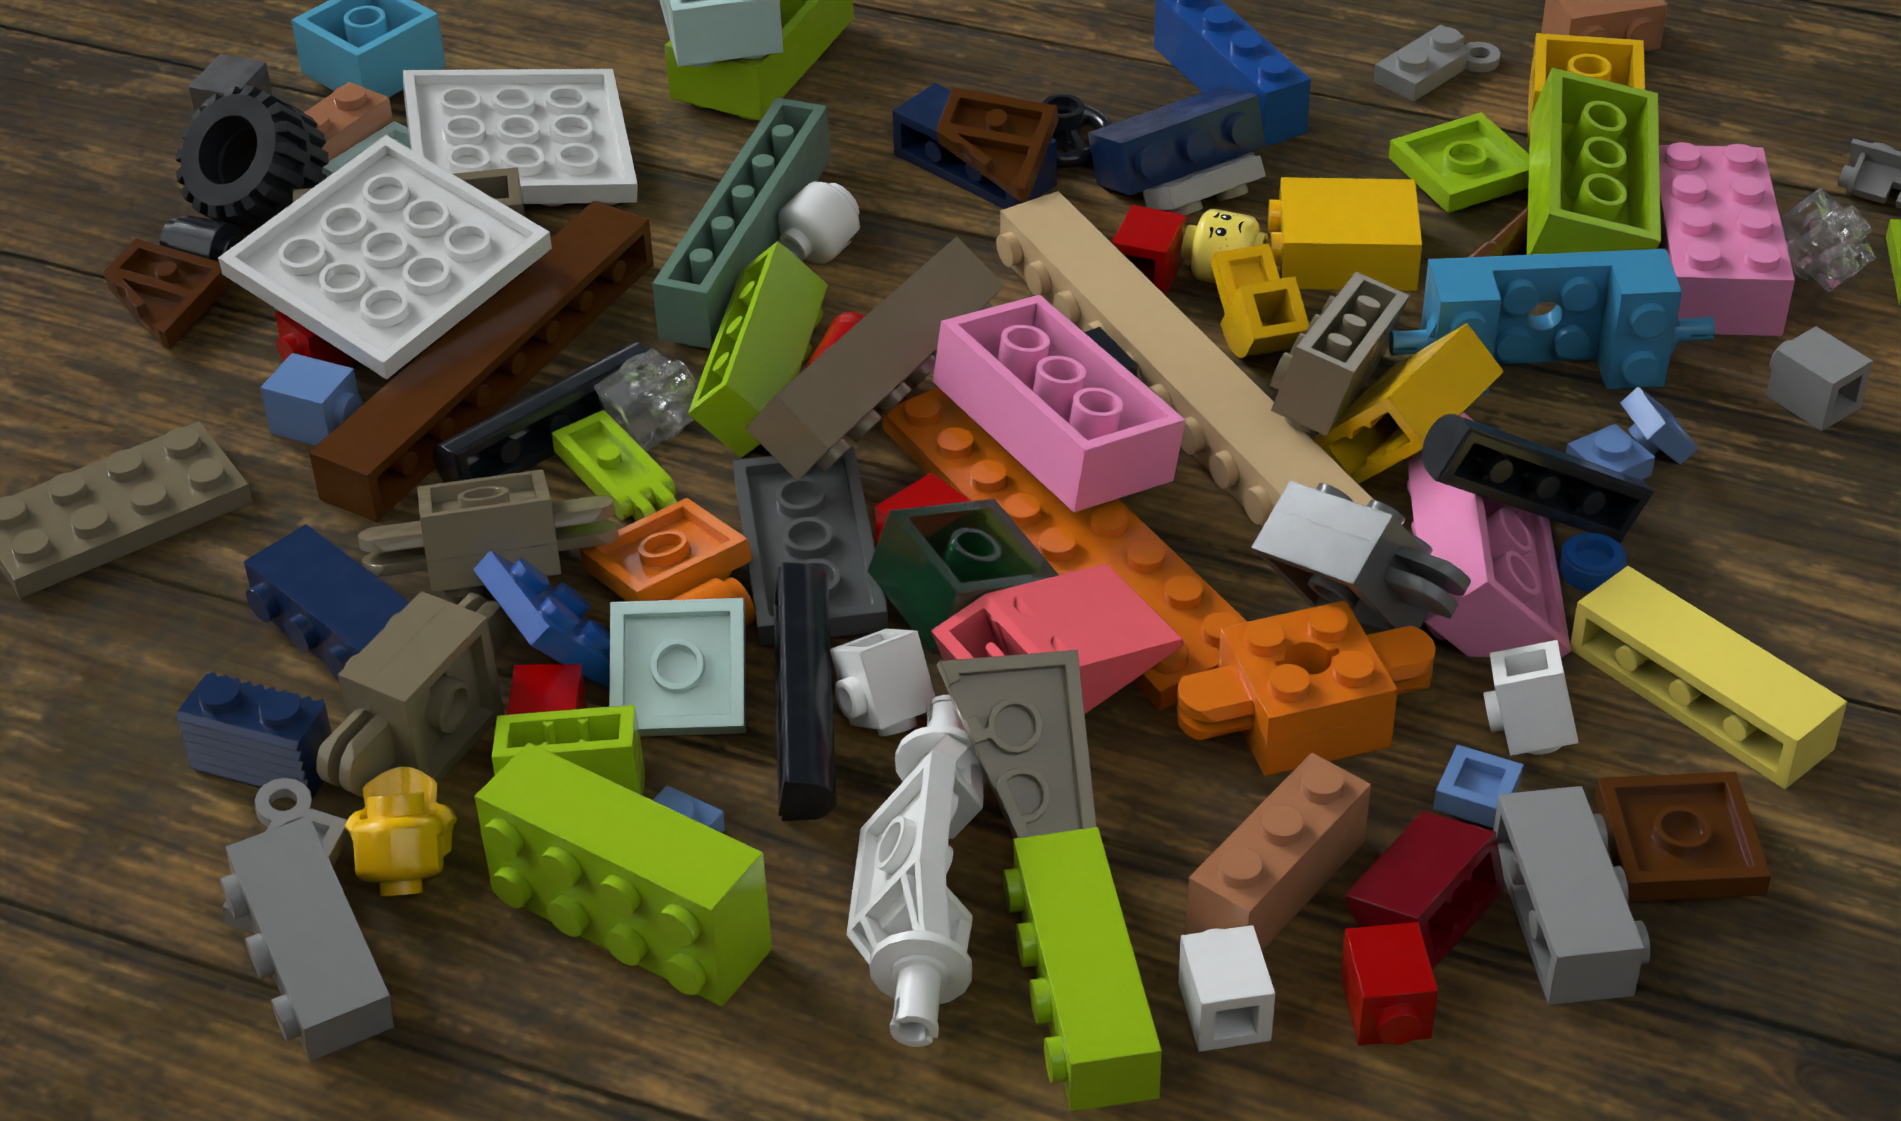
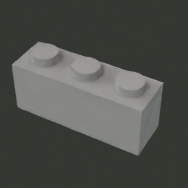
M1582 786L1499 794L1493 831L1496 832L1504 880L1547 1004L1556 1005L1634 996L1641 965L1648 964L1650 960V941L1645 924L1641 920L1634 921L1629 909L1628 883L1624 870L1621 866H1613L1608 855L1607 829L1600 813H1592Z
M310 815L226 846L231 874L220 878L221 887L234 919L247 915L255 932V935L245 938V942L258 977L261 980L273 975L281 996L271 999V1004L285 1040L289 1041L299 1037L310 1062L394 1028L389 992Z

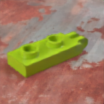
M605 410L552 432L554 452L597 496H607L614 499L615 515L620 520L632 516L638 521L655 513V509L660 511L677 503L674 497L677 495V490L672 478Z

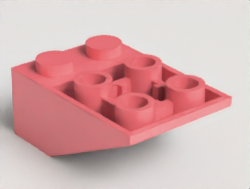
M1107 564L986 593L931 630L943 661L1078 650L1084 714L1184 646L1183 639Z

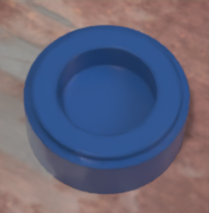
M1599 533L1578 534L1569 538L1564 543L1559 571L1563 579L1571 586L1592 592L1625 568L1626 552L1621 544L1609 536Z

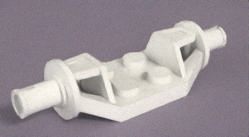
M940 695L933 698L932 704L929 703L927 706V726L914 730L901 740L895 754L896 772L903 782L860 829L846 934L869 964L871 980L881 992L895 1000L893 1019L890 1022L891 1036L897 1042L910 1047L929 1045L933 1042V1038L938 1037L939 1004L951 1002L964 994L972 981V959L968 955L967 949L973 915L946 884V874L953 859V848L948 845V839H954L983 808V786L987 781V777L950 695Z

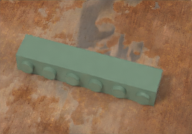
M776 97L652 283L658 339L681 343L690 347L712 349L741 269L774 243L780 241L779 211L804 186L814 181L817 182L830 161L828 110L826 105Z

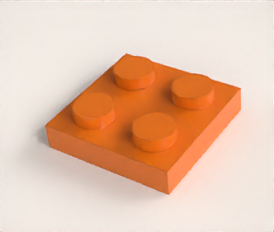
M688 498L619 529L618 539L610 544L579 548L585 570L625 601L671 600L713 578L724 580L733 570L753 561L748 538Z

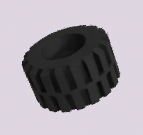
M245 85L243 90L237 86L227 88L224 97L216 93L207 99L208 106L204 110L198 108L192 115L194 122L191 127H185L181 136L184 139L183 147L177 149L176 161L181 163V167L176 171L177 182L184 185L181 194L185 201L192 203V208L206 217L237 225L245 235H250L293 203V190L314 188L325 180L327 175L322 173L324 166L329 164V153L322 149L326 144L324 133L316 129L318 123L312 117L264 90L262 91L254 86Z

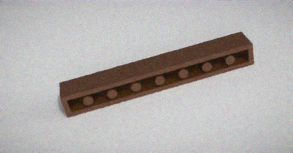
M593 201L574 219L569 221L564 228L551 238V250L433 342L309 452L319 499L378 522L436 468L433 458V448L435 445L492 416L654 265L649 219Z

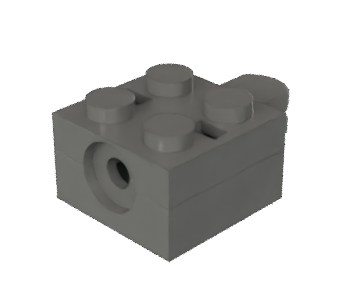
M1289 481L1251 547L1311 607L1346 600L1360 625L1378 632L1410 625L1420 629L1429 612L1451 619L1458 603L1450 594L1464 596L1471 583L1470 578L1461 569L1447 560L1431 555L1433 552L1432 547L1417 536L1410 534L1402 526L1405 518L1397 510L1376 500H1370L1367 506L1355 503L1344 492L1325 483H1319L1317 488L1313 489Z

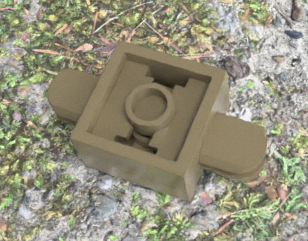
M542 469L418 486L420 521L367 528L358 534L359 548L362 551L370 553L361 560L362 566L376 577L428 570L431 593L445 591L447 597L460 598L466 597L471 592L479 594L484 590L483 585L485 584L473 569L490 550L513 564L519 558H523L535 566L548 579V576L561 574L558 551L610 544L616 541L619 535L617 524L614 521L606 520L615 514L614 499L607 496H592L552 502Z
M421 591L400 613L393 615L385 628L359 654L351 657L344 669L338 674L347 718L319 747L316 763L320 779L337 787L342 786L344 790L361 797L363 796L362 788L379 774L397 767H410L429 775L438 785L497 721V716L504 714L494 657L508 644L512 633L513 621L500 604L496 601L489 602L483 596L471 592L456 605Z

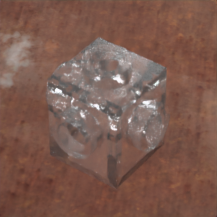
M1822 187L1780 217L1792 269L1803 280H1807L1809 277L1814 278L1827 292L1847 278L1857 274L1864 266L1876 258L1866 238L1867 235L1872 233V229L1864 216L1853 205L1844 209Z
M654 348L629 358L619 370L594 386L605 411L646 452L662 441L675 437L686 425L695 420L688 415L694 398L692 392L697 389L693 375L680 360L677 359L671 362Z

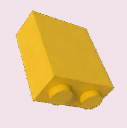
M1281 177L1279 200L1269 199L1268 205L1270 246L1276 266H1280V279L1295 276L1299 289L1342 290L1355 272H1358L1399 291H1417L1422 239L1415 179Z
M1466 323L1392 366L1346 409L1328 436L1320 433L1313 441L1359 484L1421 451L1429 429L1440 417L1447 414L1460 415L1504 371L1469 324Z

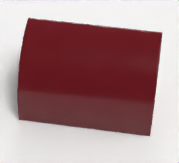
M1422 811L1345 894L1347 905L1359 927L1418 922L1433 970L1506 888L1496 832Z

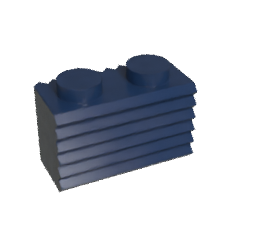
M212 672L202 678L177 711L175 720L180 721L178 730L183 731L181 740L185 741L184 749L188 750L186 759H190L189 768L260 787L274 779H295L305 784L310 790L312 799L325 782L320 779L317 773L316 763L320 745L332 734L323 698L313 701L311 695L301 698L299 693L294 694L287 690L277 692L275 687L265 689L263 684L253 686L251 680L241 683L239 677L235 679L227 675L217 677L216 673Z

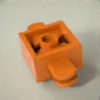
M1346 600L1221 627L1218 668L1185 675L1180 679L1176 715L1178 726L1185 734L1195 740H1204L1241 731L1264 776L1294 770L1311 753L1327 761H1333L1389 748L1392 744L1397 696L1425 690L1430 687L1436 648L1433 639L1426 632L1411 625L1366 635Z

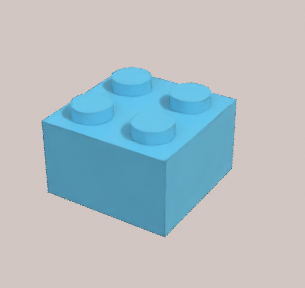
M329 0L291 20L301 73L333 91L351 82L391 97L403 90V70H440L446 66L438 13L413 0Z

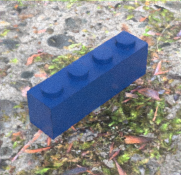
M1156 0L1154 48L1200 91L1206 92L1220 86H1226L1258 95L1266 146L1307 133L1311 78L1223 1Z

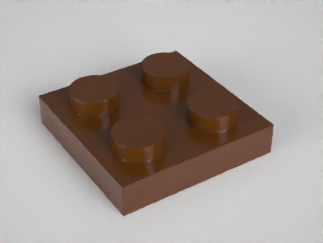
M1737 772L1604 777L1597 779L1594 795L1598 812L1602 815L1606 825L1608 848L1613 865L1621 866L1626 875L1629 891L1628 902L1767 895L1771 873Z

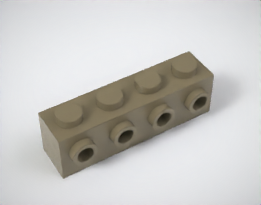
M1355 272L1336 297L1331 295L1328 298L1321 314H1315L1306 333L1301 332L1290 354L1287 352L1283 354L1270 383V386L1279 390L1271 411L1285 417L1286 422L1297 430L1306 433L1319 432L1328 436L1385 356L1389 346L1390 330L1395 331L1410 295Z

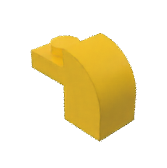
M1270 243L1215 252L1210 263L1225 313L1220 325L1231 351L1237 357L1244 358L1292 349L1301 332L1306 333L1309 322L1296 277L1280 279Z

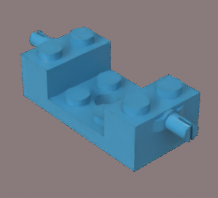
M1666 249L1428 259L1421 330H1390L1389 351L1391 356L1415 354L1468 323L1498 364L1596 360L1606 389L1665 386L1670 355L1678 342H1712L1714 339L1713 335H1715V323L1712 316L1678 318L1682 290ZM1553 302L1557 304L1552 311L1545 315L1534 316L1528 314L1539 303ZM1489 387L1481 395L1489 394Z

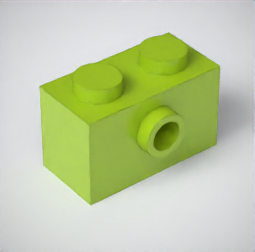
M635 705L497 716L492 750V763L495 775L529 742L643 796L645 767Z

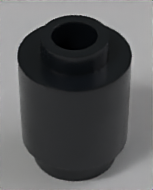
M183 215L180 218H173L165 224L160 235V245L219 262L218 257L242 241L244 235L241 229L232 223L194 215Z

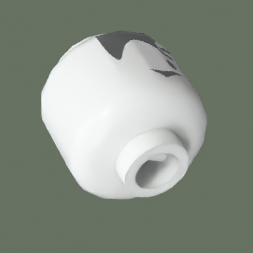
M814 181L804 186L779 211L780 243L801 261L805 259L816 264L830 262L856 238L859 232V206L855 198L849 191L837 183L828 184Z

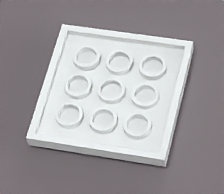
M613 69L403 70V91L410 149L451 174L518 167L523 204H542L556 207L567 203H592L593 201L608 206L618 203L637 202L638 183Z
M385 135L218 257L222 275L380 376L388 379L551 250L552 245L548 230Z

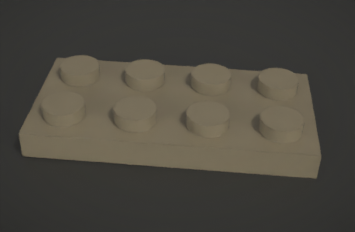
M200 421L185 427L175 428L163 436L130 449L117 451L105 459L75 471L59 474L47 482L12 496L1 497L0 569L21 599L253 503L249 484Z

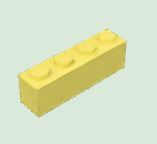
M1630 566L1622 569L1577 602L1570 643L1572 652L1783 789H1787L1835 749L1847 705L1846 700Z

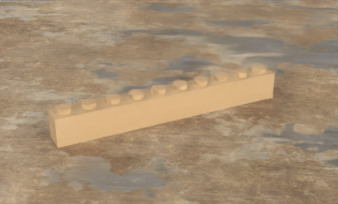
M1059 191L1000 211V235L996 239V246L1003 264L1007 267H1012L1027 283L1033 295H1041L1083 332L1101 327L1138 364L1137 378L1186 419L1181 441L1182 449L1187 454L1193 455L1211 473L1215 483L1221 489H1226L1245 508L1252 522L1262 527L1264 526L1289 481L1316 489L1319 483H1325L1344 492L1353 502L1367 506L1370 500H1374L1305 432L1293 428L1286 422L1285 417L1272 412L1271 408L1274 401Z

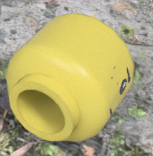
M1209 209L1202 215L1197 226H1187L1181 255L1182 258L1191 259V271L1197 280L1216 284L1210 263L1215 252L1268 244V234L1260 232L1259 223L1250 215Z

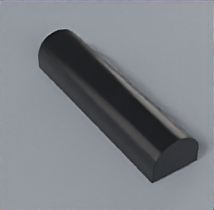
M631 342L435 445L433 448V458L441 479L444 483L523 472L556 454L554 452L552 432L602 410H605L615 421H618L659 398L650 348L639 342Z
M1447 414L1440 417L1429 429L1423 443V465L1435 481L1590 533L1609 536L1620 543L1655 492L1641 479L1456 414Z
M782 562V566L778 567L773 600L778 816H781V821L816 820L832 812L837 804L832 666L829 650L831 649L828 578L821 569L813 565Z

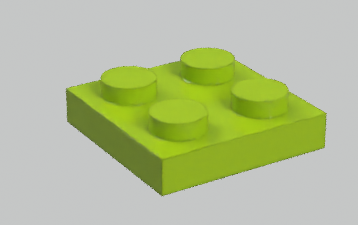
M1482 112L1390 140L1389 159L1408 177L1415 179V183L1447 213L1463 210L1470 206L1528 188L1529 154Z

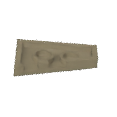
M1078 650L939 661L937 668L1013 838L1097 827Z

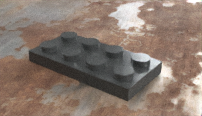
M850 447L826 472L816 464L799 481L773 456L733 460L734 482L742 534L748 538L753 561L747 563L755 609L759 645L774 644L773 600L778 567L782 566V562L810 564L821 569L826 574L829 590L830 637L878 632L886 628L888 629V611L854 447Z

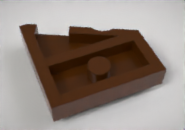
M953 87L936 128L939 144L1021 202H1027L1059 120L1056 105Z
M137 238L103 272L109 290L163 347L171 349L233 283L232 280L222 275L220 263Z

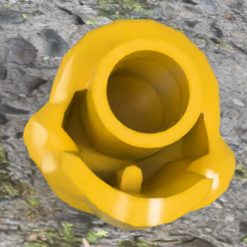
M397 767L379 774L366 783L362 788L365 807L353 813L344 825L353 841L356 876L365 882H379L380 896L422 893V879L436 876L443 870V857L451 851L452 831L457 821L454 811L448 805L436 802L437 782L432 777L414 768Z

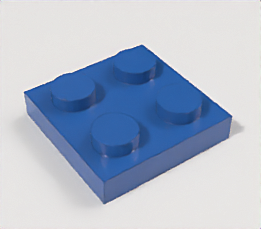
M490 550L473 570L528 643L562 664H582V671L585 677L610 690V632L598 622L587 618L585 613L590 609L587 601L573 588L563 582L556 588L549 585L548 579L525 559L519 558L513 564Z

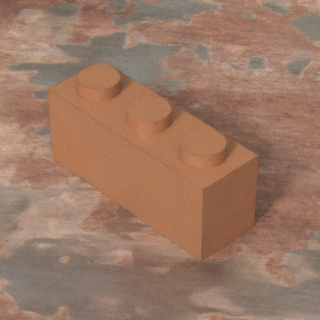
M1311 753L1189 877L1186 935L1201 933L1215 928L1229 929L1253 925L1261 951H1263L1365 842L1371 784Z

